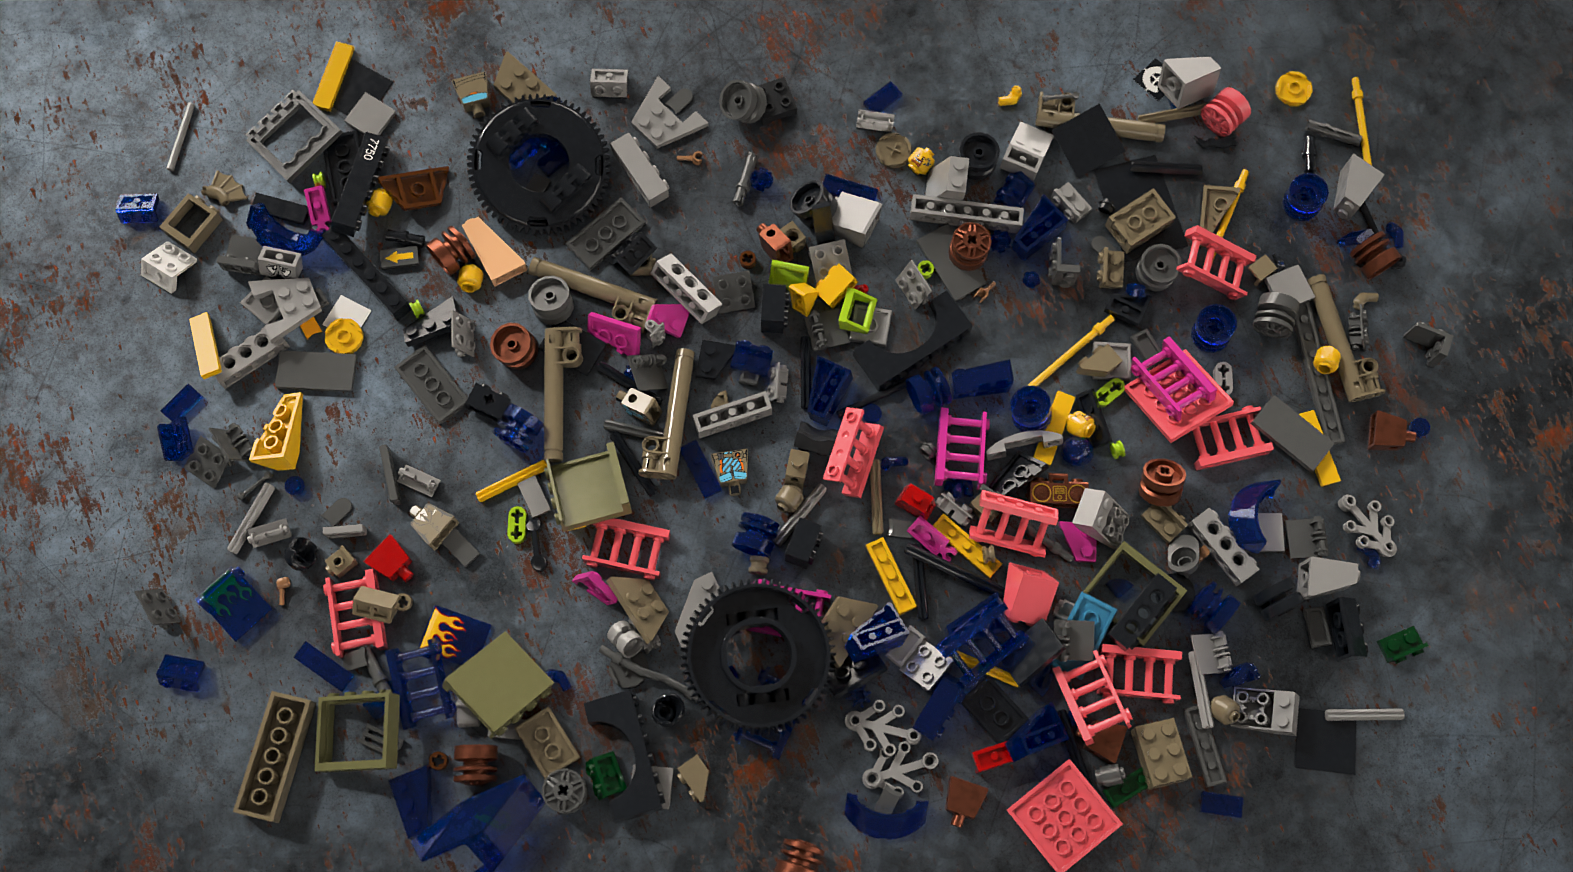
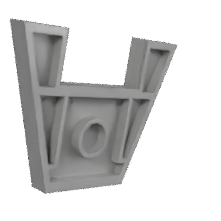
M659 76L656 78L631 122L632 126L656 149L709 126L708 122L696 111L682 122L659 100L671 91V87Z
M309 278L248 281L254 299L274 294L283 320L265 325L272 344L322 311Z

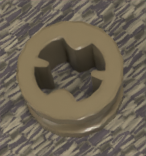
M990 545L989 548L983 546L982 555L984 563L987 564L988 561L995 563L993 545Z
M405 593L398 594L400 595L399 600H403L402 597H406L405 600L408 601V604L401 608V604L397 603L396 607L400 611H408L413 605L412 598Z

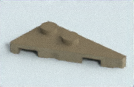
M1204 185L1200 227L1213 233L1238 196L1240 188Z

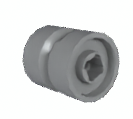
M622 620L615 623L607 633L609 641L626 658L635 656L643 648V638L627 621Z

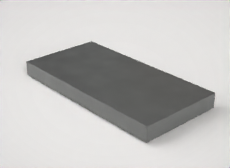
M620 197L565 244L592 271L617 250L629 236H632L634 233L636 234L643 228L646 222Z
M947 223L917 239L916 243L926 259L934 265L935 273L950 296L957 302L986 286L987 282L978 268L965 271L953 265L949 259L948 251L954 231Z
M425 344L394 367L439 425H442L465 407L468 398Z
M280 350L275 387L277 389L353 392L357 355Z
M1275 395L1269 399L1250 423L1309 472L1315 470L1335 444Z

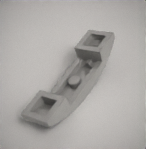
M1050 431L1017 433L991 446L986 451L987 461L1006 457V449L1043 442L1044 448L1063 445L1062 434Z

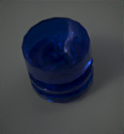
M1305 173L1295 177L1284 194L1282 201L1283 209L1294 220L1309 221L1315 218L1327 201L1329 194L1328 185L1324 179L1312 173Z
M1212 304L1206 306L1200 311L1191 329L1193 343L1204 352L1215 353L1222 351L1227 347L1237 328L1235 314L1223 305Z
M937 366L931 368L930 371H924V380L919 374L906 379L909 397L921 416L934 411V403L939 408L943 407L944 404L952 403L949 384Z
M1024 386L1014 393L1010 406L1015 427L1021 432L1045 431L1052 420L1051 402L1047 392L1037 386Z
M509 404L503 413V416L509 422L498 421L497 424L501 428L494 427L492 432L505 445L527 453L529 447L526 444H533V440L528 434L538 436L544 427V423L525 409Z
M742 513V522H739L738 527L745 532H735L732 546L752 556L770 558L774 544L767 539H777V533L775 532H779L780 524L760 514Z
M1212 581L1195 596L1187 613L1192 616L1199 610L1195 619L1198 621L1207 616L1208 618L1204 626L1215 634L1232 617L1241 602L1231 594L1222 599L1221 595L1224 588L1220 587L1214 593L1213 591L1218 584Z

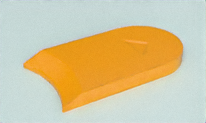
M315 317L300 325L307 340L313 334L322 332Z

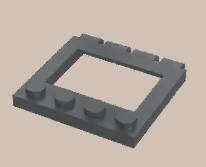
M291 90L284 97L287 101L285 104L280 101L270 110L273 113L272 116L267 113L257 123L260 126L258 129L253 126L245 134L248 137L246 141L289 183L343 133L300 90L297 92ZM304 107L323 127L320 128L321 131L316 136H312L307 141V145L303 149L299 148L294 153V157L289 162L286 161L283 164L263 143L298 109Z

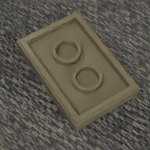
M549 706L514 727L544 779L550 773L558 769H564L580 759V756Z

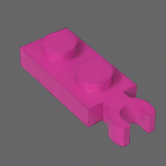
M320 185L304 189L311 224L314 227L318 226L316 235L322 238V231L330 229L327 223H331L332 220L324 186Z
M921 515L907 529L909 534L936 556L941 553L942 558L950 562L952 558L947 553H952L954 556L958 553L956 548L947 545L950 540Z

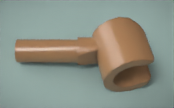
M696 151L693 156H677V160L692 161L693 164L700 165L702 159H696L695 157H702L703 153Z
M992 281L987 287L980 288L974 294V297L976 295L981 297L979 303H982L988 297V292L996 285V282Z
M1206 545L1199 548V563L1210 554V550Z
M288 577L279 578L276 582L280 592L279 605H284L285 603L284 588L291 586Z

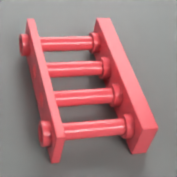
M1198 225L1187 229L1184 237L1193 242L1187 263L1177 266L1176 270L1183 273L1186 277H1191L1227 295L1229 299L1237 300L1247 296L1248 292L1240 289L1239 286L1244 266L1254 263L1256 255ZM1200 245L1207 249L1203 269L1195 266ZM1214 253L1222 257L1218 276L1210 273ZM1229 260L1237 265L1232 284L1225 281Z
M1253 405L1242 408L1241 411L1215 416L1192 430L1200 454L1199 459L1194 463L1195 470L1198 471L1259 457L1274 450L1272 442L1265 444L1261 439L1259 430L1250 424L1255 418L1254 415L1261 411V407L1253 408ZM1245 417L1247 418L1255 443L1253 447L1248 448L1243 444L1236 422L1237 419ZM1229 422L1236 444L1235 451L1229 452L1226 450L1218 426L1219 423ZM1211 427L1218 449L1217 455L1210 456L1207 453L1200 428Z
M847 407L823 479L844 483L843 495L861 498L884 427L879 424L864 423L862 421L863 409ZM858 429L862 430L859 440L856 439ZM854 446L856 450L852 458L850 456L852 447ZM847 464H848V465L850 466V468H849L848 474H847V476H846V475L844 474V472H845L846 466H847Z
M982 490L979 506L984 508L978 526L970 525L969 539L1028 553L1034 557L1045 558L1046 546L1042 544L1048 525L1056 526L1058 522V509ZM991 510L1003 512L997 531L985 529ZM1010 515L1022 517L1016 536L1004 534ZM1029 520L1041 522L1034 541L1023 539Z
M616 518L593 524L596 526L597 531L590 556L583 555L582 557L586 566L592 568L602 566L644 575V579L652 581L655 578L660 579L661 574L659 571H655L661 543H664V541L669 542L670 530ZM607 528L613 529L616 535L610 559H599L598 555L604 531H607ZM626 532L634 534L633 536L635 537L628 565L617 562L623 535H626ZM650 537L653 538L654 543L648 568L636 567L642 539Z
M374 569L365 570L363 579L334 584V581L329 577L325 578L326 584L323 585L325 596H328L334 638V642L331 643L333 654H336L339 658H344V650L371 644L379 650L388 649L384 622L369 618L341 623L339 621L338 611L352 609L353 600L337 603L336 592L361 586L379 590L377 572ZM367 625L373 626L374 634H371V637L342 642V630Z
M1102 644L1099 646L1098 654H1103L1104 658H1106L1108 664L1106 672L1112 685L1114 659H1116V656L1124 657V660H1126L1125 690L1115 689L1118 696L1162 700L1163 704H1174V701L1180 700L1181 695H1172L1173 665H1175V662L1182 660V651L1134 647L1133 650L1129 648L1124 651L1118 645ZM1136 658L1144 659L1143 662H1145L1144 692L1133 691V668ZM1156 660L1163 661V664H1165L1164 694L1152 693L1153 664ZM1108 685L1105 688L1097 689V694H1102L1103 698L1113 695Z
M1097 650L1093 651L1096 660L1071 671H1062L1060 666L1052 669L1087 746L1094 743L1092 737L1095 736V733L1125 721L1128 728H1131L1130 720H1133L1128 708H1123L1106 672L1105 666H1108L1104 655L1099 656ZM1098 667L1101 668L1104 678L1076 690L1074 688L1070 689L1068 682H1071L1070 679ZM1103 686H1109L1113 694L1112 696L1084 708L1082 706L1078 707L1076 700L1079 699L1078 697ZM1117 703L1120 714L1092 726L1090 724L1086 725L1084 718L1088 714Z

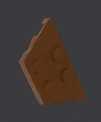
M449 166L378 177V183L403 211L439 206L442 202Z

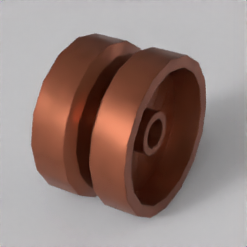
M518 323L501 325L493 333L490 342L492 354L498 361L510 369L521 370L527 368L538 355L539 347L536 338Z
M1159 458L1150 460L1145 463L1142 471L1139 494L1145 501L1156 506L1168 507L1175 505L1180 501L1186 472L1180 464L1172 460Z

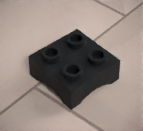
M785 77L759 85L764 90L767 101L765 112L760 118L763 126L779 118L797 114V106Z
M801 421L794 447H798L800 451L808 452L810 450L817 452L820 456L831 455L838 430H819L812 427L809 423Z

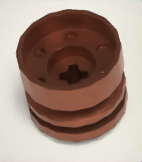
M973 222L964 223L959 226L953 234L948 251L949 259L953 265L965 271L976 270L981 267L986 261L992 242L988 230L982 225Z
M453 226L447 228L451 237L444 231L441 233L444 239L443 243L435 237L426 244L430 254L449 276L460 269L457 262L458 259L465 264L468 263L465 254L471 260L476 257L468 240Z
M1383 231L1367 237L1349 253L1351 258L1359 256L1355 260L1356 264L1366 262L1361 271L1368 280L1378 276L1402 258L1395 247L1385 249L1390 240L1385 239L1381 241L1386 236Z
M484 744L454 746V760L463 762V766L455 767L454 772H462L463 775L453 776V782L465 785H485L490 782H497V776L488 775V772H496L497 768L488 766V762L497 760L498 746Z
M784 838L783 844L790 846L791 849L781 848L780 852L788 856V859L778 860L774 872H817L811 868V865H821L822 861L814 859V855L823 857L825 851L806 841Z

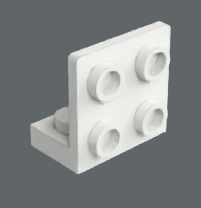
M167 241L141 259V276L172 294L177 289V276L197 263V258Z

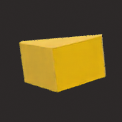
M805 282L791 284L789 291L792 308L807 317L811 312L819 291Z

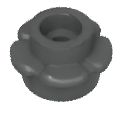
M924 442L919 449L921 455L927 460L937 456L935 453L937 449L932 443Z

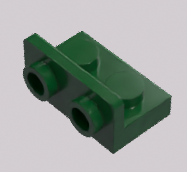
M1414 626L1377 641L1387 663L1395 661L1396 664L1407 660L1406 655L1412 653L1414 657L1423 653V648L1429 646L1427 642H1422Z
M614 751L593 757L586 762V773L591 777L593 793L598 797L599 801L627 789Z

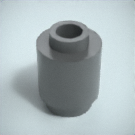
M1119 763L1099 767V770H1095L1098 786L1109 787L1124 783L1123 779L1126 778L1124 767H1120Z

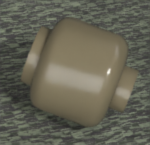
M794 484L784 485L775 497L777 508L783 513L796 512L804 500L803 491Z
M1227 695L1216 696L1210 702L1212 716L1222 724L1229 725L1239 719L1240 706Z

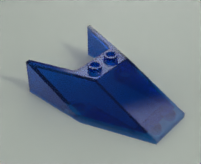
M524 774L462 801L414 838L411 843L421 862H425L459 846L466 845L483 863L474 872H494L542 809L545 801L540 792Z

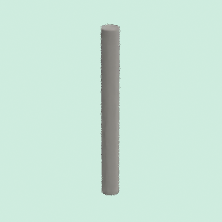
M190 102L187 104L166 168L169 171H174L195 108V104Z

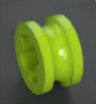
M319 172L318 175L312 174L315 187L322 185L324 188H327L323 172Z
M923 260L918 264L917 268L924 279H928L933 275L934 265L930 261ZM928 267L929 269L925 273L922 272L923 269H920Z
M418 299L415 303H409L416 318L420 314L425 315Z
M1120 440L1116 441V444H1109L1114 459H1118L1119 456L1125 457V448Z

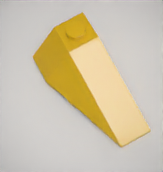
M301 392L283 395L273 411L274 417L271 422L265 424L263 435L260 439L257 438L253 444L249 458L250 462L277 471L296 468L300 453L303 394Z

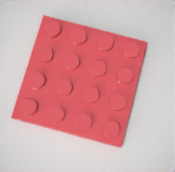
M1186 349L1183 352L1217 389L1215 400L1208 403L1205 398L1197 399L1182 408L1181 420L1177 422L1174 417L1168 415L1162 403L1139 377L1124 386V391L1170 443L1233 406L1234 403L1229 395ZM1168 359L1148 372L1154 376L1173 365V362ZM1176 371L1158 383L1165 390L1185 378L1181 371ZM1188 384L1171 394L1170 397L1177 403L1196 392L1197 389L1193 385Z
M1070 759L1007 809L1056 872L1067 871L1123 825Z

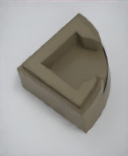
M726 390L720 392L714 398L711 409L729 403Z

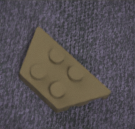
M508 51L505 53L494 82V88L512 103H515L514 97L521 101L523 95L525 100H527L529 94H531L532 99H536V94L539 95V99H543L544 94H546L547 99H550L551 95H553L554 100L557 98V94L511 53Z
M609 577L606 582L645 643L649 644L668 615V609L648 579Z
M837 597L821 622H828V625L824 628L825 630L831 629V632L827 636L834 637L829 644L835 645V648L831 649L830 652L836 653L833 657L834 661H836L834 664L836 668L841 667L878 608L877 604Z

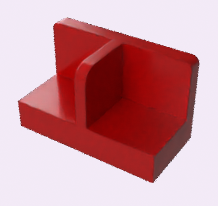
M1011 740L971 753L977 768L975 769L976 774L1017 760Z

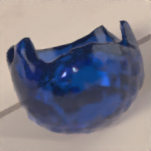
M1074 436L1064 442L1061 448V455L1069 464L1082 466L1092 460L1094 449L1087 438Z

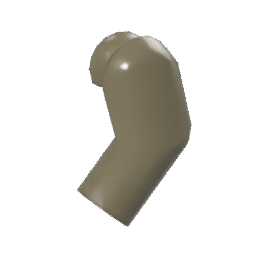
M1359 293L1353 300V308L1360 310L1359 304H1362V308H1364L1366 302H1377L1378 293Z

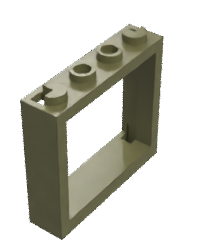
M1123 541L1083 592L1089 594L1121 553L1150 576L1154 577L1159 573L1177 587L1174 592L1176 597L1170 604L1166 605L1163 613L1158 619L1154 620L1146 634H1143L1141 638L1138 636L1139 642L1135 647L1138 645L1142 647L1188 590ZM1115 617L1111 623V628H1113L1114 625L1118 622V619H1116ZM1126 627L1128 633L1134 634L1132 630Z
M380 690L379 693L375 694L374 691H362L360 695H357V692H344V696H339V693H330L328 697H318L315 771L327 773L397 769L400 695L392 693V690ZM385 702L383 759L332 762L335 705Z

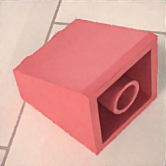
M1009 562L1002 613L1011 622L1019 623V621H1022L1031 627L1041 618L1047 620L1059 582L1043 570Z

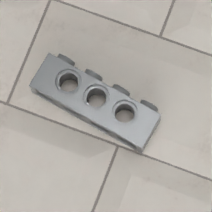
M672 254L656 261L650 274L701 324L717 315L722 303Z
M263 327L259 333L249 336L242 344L232 347L228 353L219 357L222 372L214 376L219 384L226 389L279 355L280 350L285 351L290 345L284 337L272 344L266 328ZM268 341L265 347H261L263 342ZM252 352L249 357L245 358L246 353ZM235 362L234 367L228 369L229 365Z
M764 391L694 414L693 421L700 439L772 415V407L767 393Z
M1208 508L1188 523L1190 530L1202 545L1207 546L1210 550V555L1235 586L1240 585L1260 570L1255 559L1248 556L1243 544L1235 540L1232 536V531L1229 527L1222 524L1219 515L1214 510ZM1209 526L1215 529V535L1208 531ZM1221 542H1225L1228 545V550H1224L1221 547ZM1234 557L1240 560V566L1234 563Z

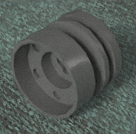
M1267 292L1262 294L1257 306L1258 312L1255 314V320L1252 324L1253 329L1268 337H1290L1295 326L1294 319L1299 311V302L1295 298L1283 293Z
M558 769L550 773L545 779L542 787V797L546 805L552 810L562 814H573L586 803L588 786L584 778L575 771ZM562 786H564L565 788L569 787V789L567 790L568 795H560V793L562 792L560 788Z

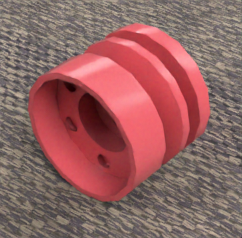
M1229 87L1221 90L1214 100H1211L1201 110L1203 122L1213 133L1221 137L1229 136L1238 125L1242 124L1251 115V107L1246 98L1239 91Z

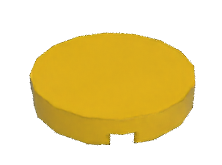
M1290 71L1278 79L1275 86L1276 95L1286 105L1300 106L1310 98L1312 83L1311 81L1309 82L1304 74Z
M348 318L336 319L329 324L325 331V343L334 353L352 354L361 347L364 339L363 331L359 324Z

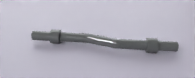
M982 484L981 487L979 488L980 491L985 490V491H989V492L1001 494V493H999L998 491H996V492L993 491L992 489H990L989 487H987V486L984 485V484ZM1029 521L1026 530L1030 536L1035 538L1038 531ZM1044 536L1042 544L1048 547L1050 552L1055 555L1058 554L1068 562L1072 561L1074 556L1064 550L1062 545Z
M603 645L599 649V652L612 659L613 663L621 664L641 676L665 683L685 694L684 697L689 700H698L697 696L691 698L694 690L687 691V686L671 677L645 669L625 658L620 652H614Z

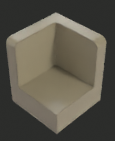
M1266 254L1248 268L1257 278L1254 285L1257 287L1266 277L1271 276L1277 270V267Z

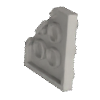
M712 572L693 581L675 629V634L681 647H686L685 644L681 643L682 639H688L683 633L690 632L686 625H693L689 620L690 617L697 618L693 612L695 610L701 612L698 607L699 604L706 606L704 599L707 598L711 601V593L718 596L717 589L720 588ZM712 607L710 613L705 617L703 622H699L698 625H704L706 620L713 613Z

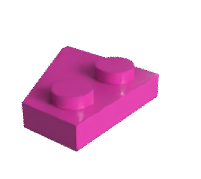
M682 304L652 305L647 320H654L658 325L663 322L666 333L676 338H681L690 312Z
M1059 521L1058 526L1066 538L1065 541L1072 551L1071 554L1074 556L1075 562L1095 563L1097 540L1081 532L1072 522Z

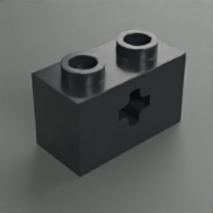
M475 383L465 403V408L501 424L510 406L511 399L503 392L497 393L492 391L491 387L481 383L480 385Z

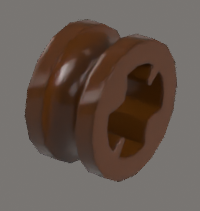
M744 251L740 254L739 261L741 266L745 269H751L756 265V256L752 251ZM745 257L751 258V263L743 262Z
M434 752L429 758V764L435 770H443L449 763L448 756L443 752ZM442 755L441 759L444 760V763L436 767L437 763L434 762V759Z

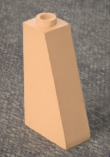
M479 217L468 219L462 224L468 240L494 287L527 271L524 260Z

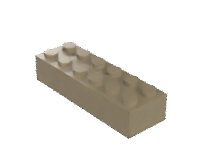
M271 691L233 812L271 822H280L317 703Z

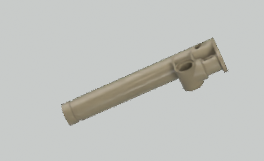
M1040 92L1035 126L1056 128L1081 113H1074L1075 100L1073 98L1054 99L1044 102L1042 100L1043 92ZM1107 117L1118 137L1163 142L1165 124Z
M533 257L529 266L528 274L532 276H538V278L545 276L560 277L567 283L569 289L615 304L612 309L613 319L641 327V333H646L645 322L652 305L657 304V299L537 257ZM619 313L626 314L625 317L621 319L616 317Z
M1320 274L1309 278L1307 282L1315 295L1313 301L1328 344L1337 349L1341 354L1337 370L1348 401L1356 402L1384 394L1386 391L1381 389L1378 381L1379 375L1377 370L1379 366L1377 361L1373 358H1364L1356 361L1354 359L1326 276ZM1364 365L1370 369V372L1365 370Z
M579 327L545 329L544 461L546 459H549V462L563 461V368H575L583 362L581 344H579V334L582 333V328ZM571 354H577L574 360H569Z
M680 348L676 350L663 437L648 436L643 440L642 469L638 472L642 477L666 480L676 479L695 352L690 349ZM656 445L655 449L648 450L649 446Z

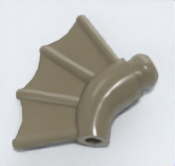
M218 170L211 185L203 186V190H201L203 196L218 200L221 206H227L229 202L248 199L242 191V184L235 182L232 175H224Z

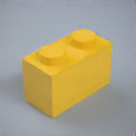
M838 263L837 266H833L828 271V275L824 280L821 279L815 285V289L819 291L818 296L834 309L845 297L847 288H853L858 281Z

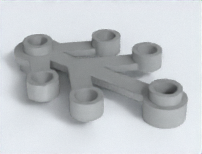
M1344 495L1339 499V508L1345 512L1351 511L1363 525H1356L1352 520L1343 524V530L1346 533L1363 534L1356 539V545L1361 549H1375L1382 557L1394 556L1397 552L1396 544L1391 540V526L1394 525V519L1386 515L1380 520L1383 527L1382 536L1378 531V511L1381 510L1380 502L1373 500L1368 504V520L1356 506L1354 496ZM1364 535L1372 536L1376 541H1370L1369 538Z
M876 700L873 706L863 712L851 711L845 717L846 727L858 733L864 743V749L868 752L876 748V742L874 739L869 738L864 728L873 731L883 747V753L887 757L893 756L896 748L893 744L889 743L884 733L905 738V741L910 745H916L921 740V732L916 728L905 730L886 725L893 719L901 718L904 715L905 709L902 705L894 706L891 712L875 721L866 720L876 712L881 713L884 711L885 703L882 700ZM880 703L883 708L878 710L875 705ZM896 708L901 709V710H902V714H900V715L896 714V713H895V709H896ZM853 717L858 718L859 722L857 724L852 723L851 719ZM910 733H916L917 738L912 739L910 737ZM872 742L874 747L868 748L866 743ZM891 747L893 749V753H887L886 748Z
M903 741L898 746V752L890 768L881 771L885 761L890 758L882 756L883 748H881L875 766L864 772L862 776L863 784L869 789L880 787L883 790L887 784L893 790L899 789L902 792L901 798L904 794L903 789L899 786L894 787L884 781V779L891 777L910 787L912 792L919 793L923 789L922 782L914 781L903 774L923 767L933 769L938 765V757L936 754L929 752L921 760L900 766L905 754L911 749L910 744L907 741ZM902 744H906L908 746L907 751L901 750ZM887 747L886 750L891 754V750ZM927 758L933 759L932 765L926 763ZM870 775H874L876 777V781L874 783H871L868 780V777ZM918 783L920 790H914L913 784Z

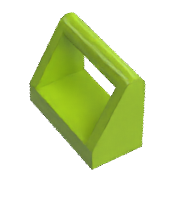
M772 259L769 284L786 285V290H789L791 284L807 283L809 277L808 266Z
M848 287L838 320L839 329L868 334L877 299L857 289ZM855 300L869 303L863 326L850 321Z

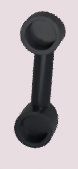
M531 518L526 523V528L531 533L534 554L531 559V565L535 571L542 572L548 566L546 558L541 554L539 540L542 523L537 518Z

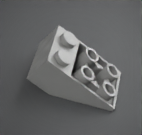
M1020 122L1003 157L1000 168L1034 182L1054 135Z
M1085 488L1072 524L1081 532L1116 550L1123 541V534L1129 524L1130 515L1106 491Z
M1234 687L1233 700L1240 706V717L1235 723H1231V727L1296 736L1300 696L1296 692Z

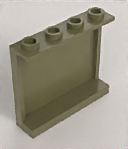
M614 442L606 443L608 451L553 466L550 465L549 459H546L547 467L544 468L546 478L551 481L547 483L550 494H554L551 502L553 509H557L558 512L554 516L557 525L561 524L563 532L632 513Z
M505 631L446 677L442 687L447 693L450 690L455 693L491 732L489 738L492 739L496 735L498 737L501 736L508 729L507 726L510 723H517L522 718V713L526 710L528 712L531 711L538 704L537 701L540 698H547L552 693L551 688L554 682Z

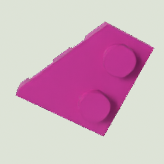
M590 571L578 574L572 580L576 585L579 582L585 584L588 587L587 592L606 605L615 604L618 601L609 585H606L602 581V577L596 572Z

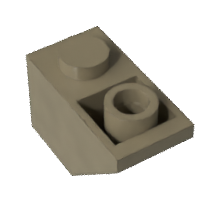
M1109 344L1104 347L1100 345L1092 352L1093 355L1090 358L1086 356L1078 362L1079 367L1076 372L1080 375L1106 377L1119 367L1123 360Z
M695 755L677 768L680 772L677 776L683 785L686 783L691 788L689 794L695 802L699 800L702 803L705 800L709 770L700 757Z

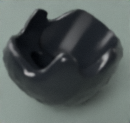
M305 537L294 538L285 550L284 558L286 563L292 569L298 571H305L311 568L317 560V546Z
M673 693L662 695L657 698L651 711L652 718L661 726L672 727L684 717V702L678 695Z

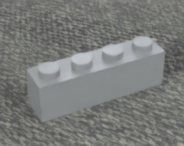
M628 132L610 143L611 151L650 208L669 197L668 189L670 187L665 179L661 180L657 167L650 164L648 154L645 151H641L639 148L640 143L636 137L632 138Z

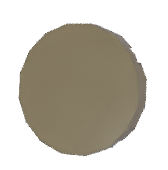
M887 133L877 142L875 149L876 157L885 167L900 168L908 162V158L912 153L911 143L908 138L899 135V133Z

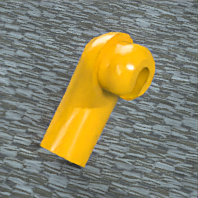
M1013 86L1012 91L1007 97H998V105H1015L1022 96L1021 87Z

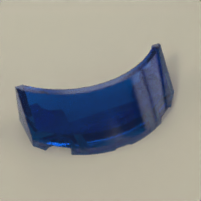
M263 203L250 206L246 221L248 229H252L257 237L256 241L262 247L268 246L301 253V256L315 251L323 240L321 235L327 231L325 229L320 231L311 229L308 234L293 232L279 224L271 216Z
M1280 479L1250 484L1241 489L1233 498L1228 512V524L1230 530L1233 531L1237 538L1235 542L1239 547L1259 554L1266 545L1267 540L1260 529L1258 521V508L1265 497L1273 498L1276 489L1281 484Z
M847 793L844 815L853 826L870 837L887 840L898 839L912 834L925 823L929 801H916L915 806L912 809L905 810L904 813L884 814L866 808V805L858 801L857 795Z

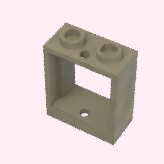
M188 193L160 225V229L167 236L195 254L223 219L219 215L220 211L214 206L210 205L208 207L198 195L194 197ZM196 205L209 214V216L189 239L177 231L175 226L192 206Z

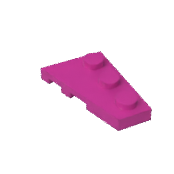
M594 312L588 314L587 332L603 342L611 344L617 348L616 351L620 354L624 353L627 356L640 355L641 327Z

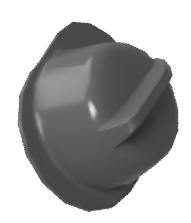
M1191 535L1177 536L1168 547L1169 568L1177 574L1185 576L1186 579L1199 566V544L1196 538Z

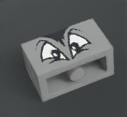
M263 246L258 257L261 275L280 279L299 278L303 269L301 253Z

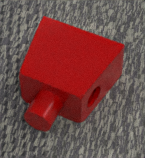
M911 483L904 487L894 503L917 518L921 515L926 521L936 507L935 498Z
M391 534L364 560L369 567L391 581H395L400 577L405 582H408L414 575L407 568L412 563V560Z

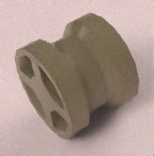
M750 556L751 566L748 569V573L767 575L766 565L769 563V558Z

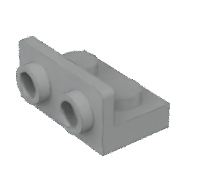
M592 69L590 78L591 96L626 98L628 70Z
M1069 182L1061 188L1053 190L1051 195L1052 202L1057 207H1060L1068 220H1072L1074 224L1091 212L1092 207Z

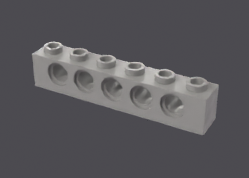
M913 194L909 220L938 224L948 223L954 226L973 222L982 225L987 230L1019 234L1023 223L1024 208Z

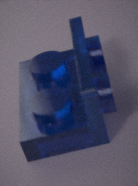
M1022 171L1012 172L1006 177L1004 186L996 192L994 202L996 204L1002 203L1004 206L1021 208L1036 184Z
M158 193L120 195L115 209L122 224L158 222L159 218L156 213L159 203Z
M746 340L736 341V348L730 366L731 368L767 377L773 358V350L765 345H752L751 342Z
M179 416L170 424L157 425L165 461H183L194 453L186 417Z
M165 654L156 672L159 685L165 688L173 687L186 692H198L200 688L198 681L206 665L204 661Z
M1245 662L1235 665L1219 683L1224 688L1235 687L1236 685H1242L1244 682L1258 680L1261 675L1258 673L1259 670L1255 665Z

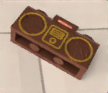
M1048 473V481H1044V478L1036 477L1028 483V502L1051 508H1078L1085 488H1089L1088 482H1083V479H1072L1071 482H1068V473ZM1053 481H1063V483H1053Z

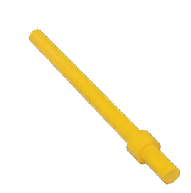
M1354 77L1351 79L1353 87L1352 100L1355 101L1359 134L1362 136L1363 160L1372 165L1362 102L1364 98L1363 90L1360 89L1359 77Z
M1242 170L1239 180L1235 182L1234 187L1240 188V192L1224 215L1216 235L1222 238L1240 194L1245 190V182L1249 175L1248 170Z
M1109 315L1101 323L1098 322L1094 325L1086 336L1027 385L1028 388L1033 391L1092 339L1104 333L1105 328L1114 322L1115 318Z

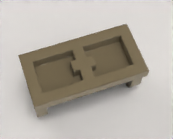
M361 586L353 598L352 614L391 624L398 610L396 605L400 595Z

